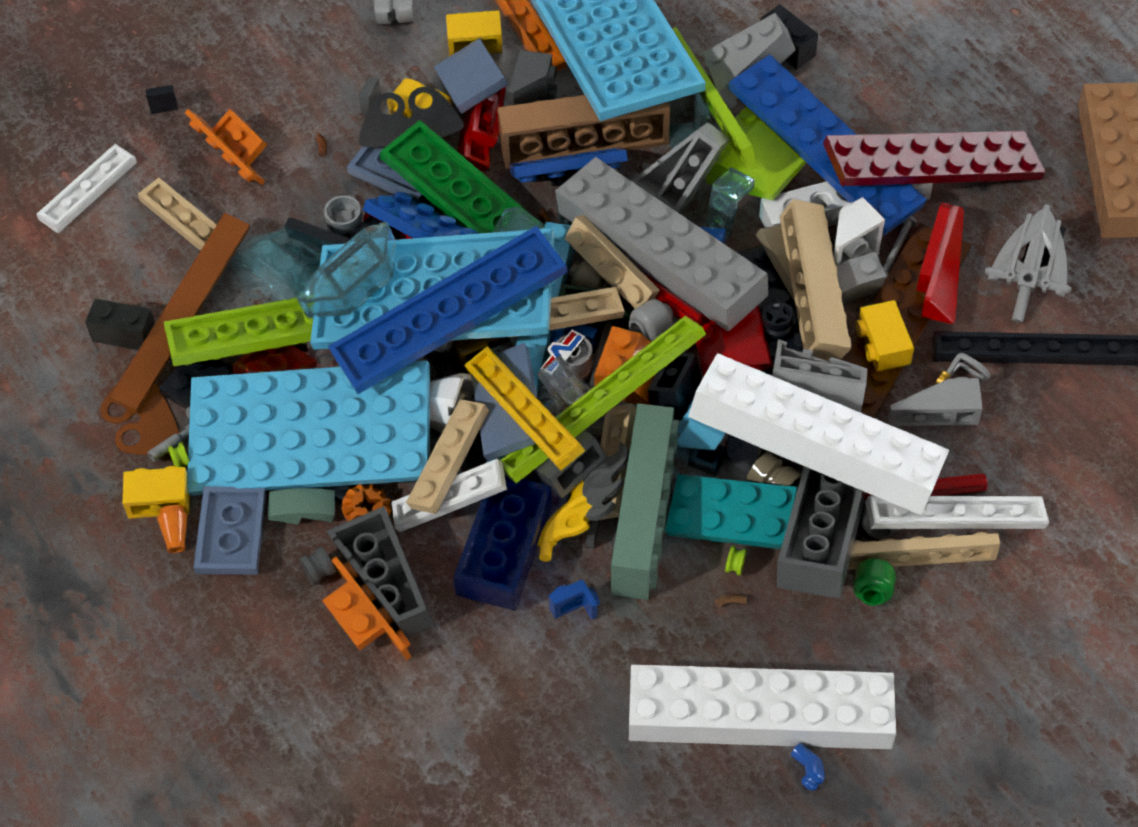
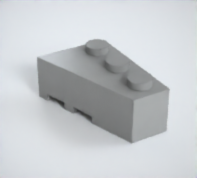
M774 13L704 51L703 54L716 90L730 109H732L737 104L736 100L738 98L728 89L729 81L769 54L781 64L796 49L788 29L777 14Z
M706 123L634 178L632 182L679 213L688 206L731 139L711 124Z
M778 339L773 377L861 413L867 383V368L834 357L826 361L814 357V351L806 348L803 349V353L786 348L787 342Z

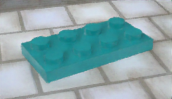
M678 474L665 532L668 536L781 549L798 488Z

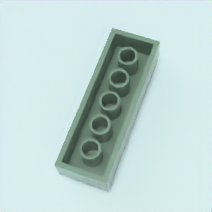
M637 403L611 562V595L649 600L650 588L656 589L658 561L661 560L662 535L665 533L667 517L666 508L669 506L670 482L673 480L674 455L677 453L679 420H674V408Z

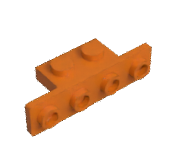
M189 109L185 111V114L191 119L189 125L200 134L204 132L207 135L205 141L216 150L220 148L224 152L221 156L230 165L240 167L241 169L238 173L246 181L251 183L255 180L261 185L264 184L265 180L250 165L268 144L245 121L229 109L212 128L196 113Z
M337 556L334 557L331 561L346 583L322 600L324 605L359 651L385 633L404 659L408 661L412 658L407 649L411 645L409 640L401 630L395 633L390 627V624L393 622L392 618L383 607L377 610L372 603L376 598L366 584H363L361 587L354 579L358 575L347 561L342 564Z

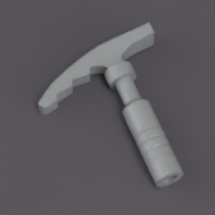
M188 407V408L186 409V416H187L189 419H190V407ZM189 424L179 434H173L147 452L149 458L155 462L169 452V446L176 448L178 443L189 436Z

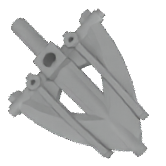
M1044 205L1043 209L1033 216L1028 213L1025 222L1012 234L999 252L993 266L985 269V274L989 276L988 280L997 281L998 278L1005 279L1006 284L1009 285L1013 281L1018 282L1017 289H1019L1011 319L1016 323H1023L1030 294L1035 291V287H1040L1044 293L1047 290L1056 291L1055 294L1060 297H1064L1065 293L1071 292L1072 287L1066 285L1067 257L1060 232L1061 220L1056 222L1050 211V205ZM1030 242L1024 263L1018 260L1020 250ZM1046 246L1050 254L1048 266L1040 268Z

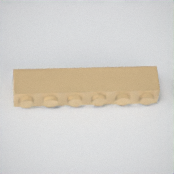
M792 199L779 217L803 349L806 348L814 351V357L829 361L831 357L841 360L851 349V338L848 334L847 317L843 308L842 291L839 288L837 266L834 262L833 244L830 241L828 219L825 215L824 205Z

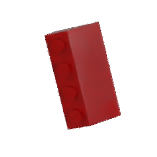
M759 305L729 332L702 314L703 322L700 325L703 327L706 335L696 343L703 376H705L717 353L762 372L773 367Z

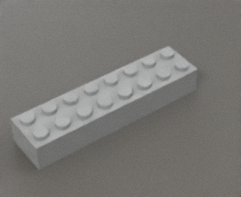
M597 157L592 159L555 190L558 210L562 216L573 223L576 216L584 215L639 270L727 332L768 296V277L765 271Z

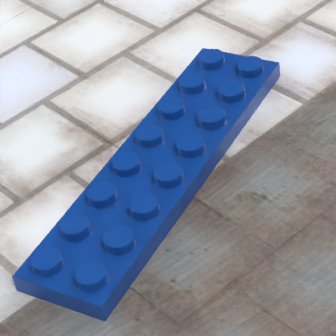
M770 54L729 81L728 89L848 202L853 203L863 197L885 219L882 233L884 236L925 206L927 199L911 184L841 186L823 142L827 135L857 134Z
M535 226L329 345L328 348L356 393L360 394L568 272L566 264L539 228Z

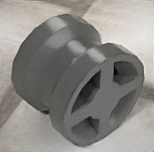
M322 546L315 549L314 554L310 556L304 555L299 558L300 565L313 586L318 584L322 577H331L336 574L334 565Z

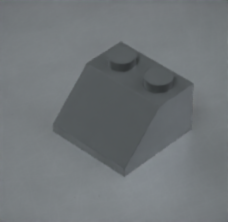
M519 50L508 90L509 105L556 99L557 84L553 83L556 79L557 67L552 64V54Z

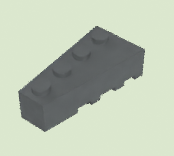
M384 506L326 531L337 551L346 562H349L361 582L366 584L378 604L387 611L395 626L406 637L434 626L393 523Z

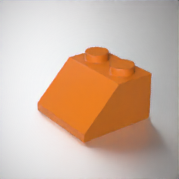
M612 326L594 374V386L650 344L651 341L641 333ZM655 375L622 401L635 405L637 403L651 405L648 388Z

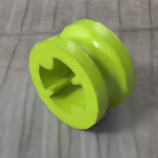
M178 443L176 448L169 446L168 450L174 466L188 468L189 459L183 443Z
M731 545L725 567L726 573L735 571L736 575L741 576L747 554L746 548L737 550L736 546Z

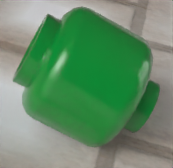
M877 558L863 560L855 570L853 581L854 594L858 599L870 606L886 603L894 594L896 582L895 569L885 560Z

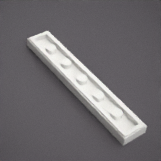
M868 496L865 501L871 529H1045L1049 525L1042 496H930L922 516L876 496Z

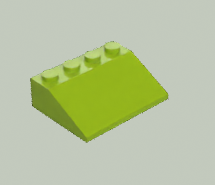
M745 106L735 119L752 144L758 167L750 171L746 170L733 147L728 143L705 179L707 184L773 201L805 166L806 162Z

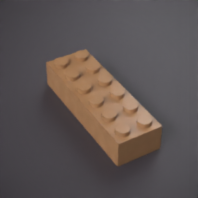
M1138 82L1083 84L1078 102V110L1101 237H1138Z
M585 95L498 108L500 145L505 169H509V164L617 147L629 151L669 145L670 107L668 102L603 121H599Z

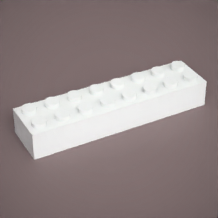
M718 353L695 392L688 416L921 516L949 452V449Z
M631 665L629 741L797 746L799 743H802L805 747L891 750L896 736L894 673Z

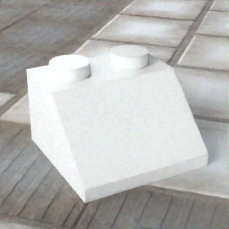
M863 197L853 203H847L840 210L833 255L836 266L849 259L876 252L877 255L879 254L885 219Z

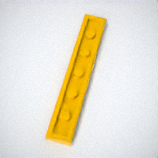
M488 346L464 365L470 374L560 471L585 452L582 445Z

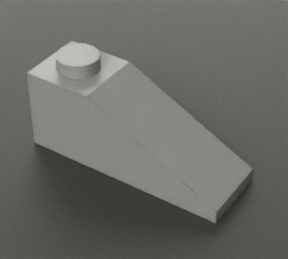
M876 252L852 258L837 265L839 288L842 291V303L845 304L875 295L884 286L886 274Z
M957 377L955 379H947L890 405L887 423L891 426L978 425L983 410L979 378Z

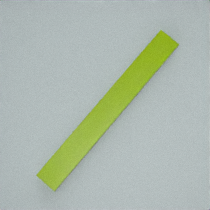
M677 27L672 28L705 81V91L699 92L700 97L722 132L731 139L729 143L746 170L750 171L757 168L752 144Z
M684 316L555 418L575 438L705 336L706 333L703 327L687 316ZM536 444L509 453L500 461L503 463L504 474L514 483H518L546 461L548 457Z

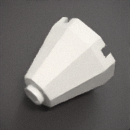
M458 373L430 381V428L442 433L459 399L472 401V396L475 395L471 374Z

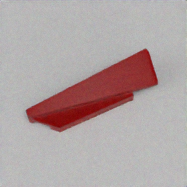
M506 87L468 109L465 113L464 127L461 129L456 151L479 171H487L490 166L489 146L493 148L498 141V108L503 107Z
M944 202L940 205L916 291L926 293L921 317L948 324H954L956 318L964 210L960 206Z

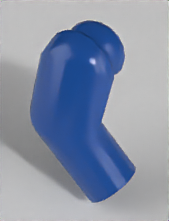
M799 743L791 752V756L805 767L806 775L801 779L803 786L810 791H815L819 784H823L825 780L823 762L802 743Z

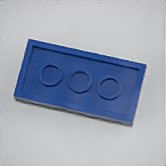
M617 147L509 165L511 175L514 178H518V181L529 182L538 180L537 175L546 174L549 178L565 176L566 170L573 169V172L577 173L595 157L613 169L621 167L620 162L628 160L626 150Z
M396 192V194L388 196L380 195L378 198L365 200L363 211L412 238L478 234L474 229L458 225L454 218L436 213L432 206L414 201L412 196L405 192Z

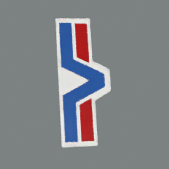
M572 329L561 343L552 342L547 348L551 356L540 370L554 376L585 336Z

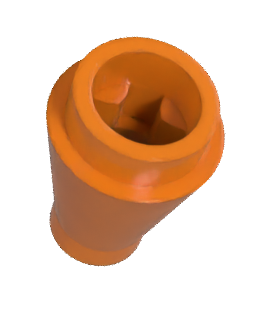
M169 505L161 508L157 517L168 553H180L186 550L185 539L188 514L184 512V507L180 505Z

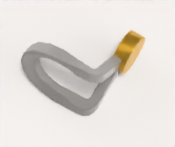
M959 353L948 370L942 372L935 385L950 379L959 368L964 369L982 381H987L991 377V373L977 360L964 353ZM960 360H963L964 362H966V363H968L969 365H971V366H973L974 368H976L980 373H978L977 371H975V370H973L972 368H970L968 365H966V364H964V363H961V362H959V361H960Z

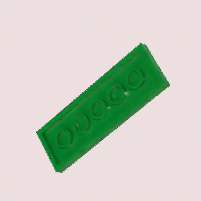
M421 120L380 151L381 160L446 216L454 218L456 223L462 227L474 229L478 234L530 230L535 226L541 229L542 223Z

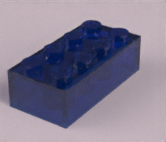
M505 475L507 490L481 500L453 580L456 596L516 611L538 548L537 544L552 508V487L524 479L514 483Z

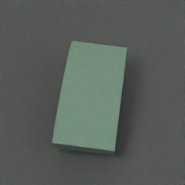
M291 488L270 491L268 520L298 525L301 518L332 522L335 516V490Z

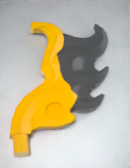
M620 442L618 452L603 460L570 491L571 498L546 522L537 544L540 547L539 559L541 561H551L553 547L556 546L559 540L585 532L590 528L589 520L603 519L612 512L615 503L612 501L606 505L605 503L624 484L621 478L614 483L613 481L618 472L628 462L630 451L625 444Z

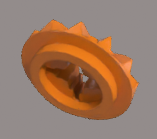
M373 484L357 485L349 489L343 498L342 511L347 521L369 513L366 507H359L362 505L363 497L368 503L375 504L371 512L384 506L390 516L391 499L387 498L384 489L379 490Z

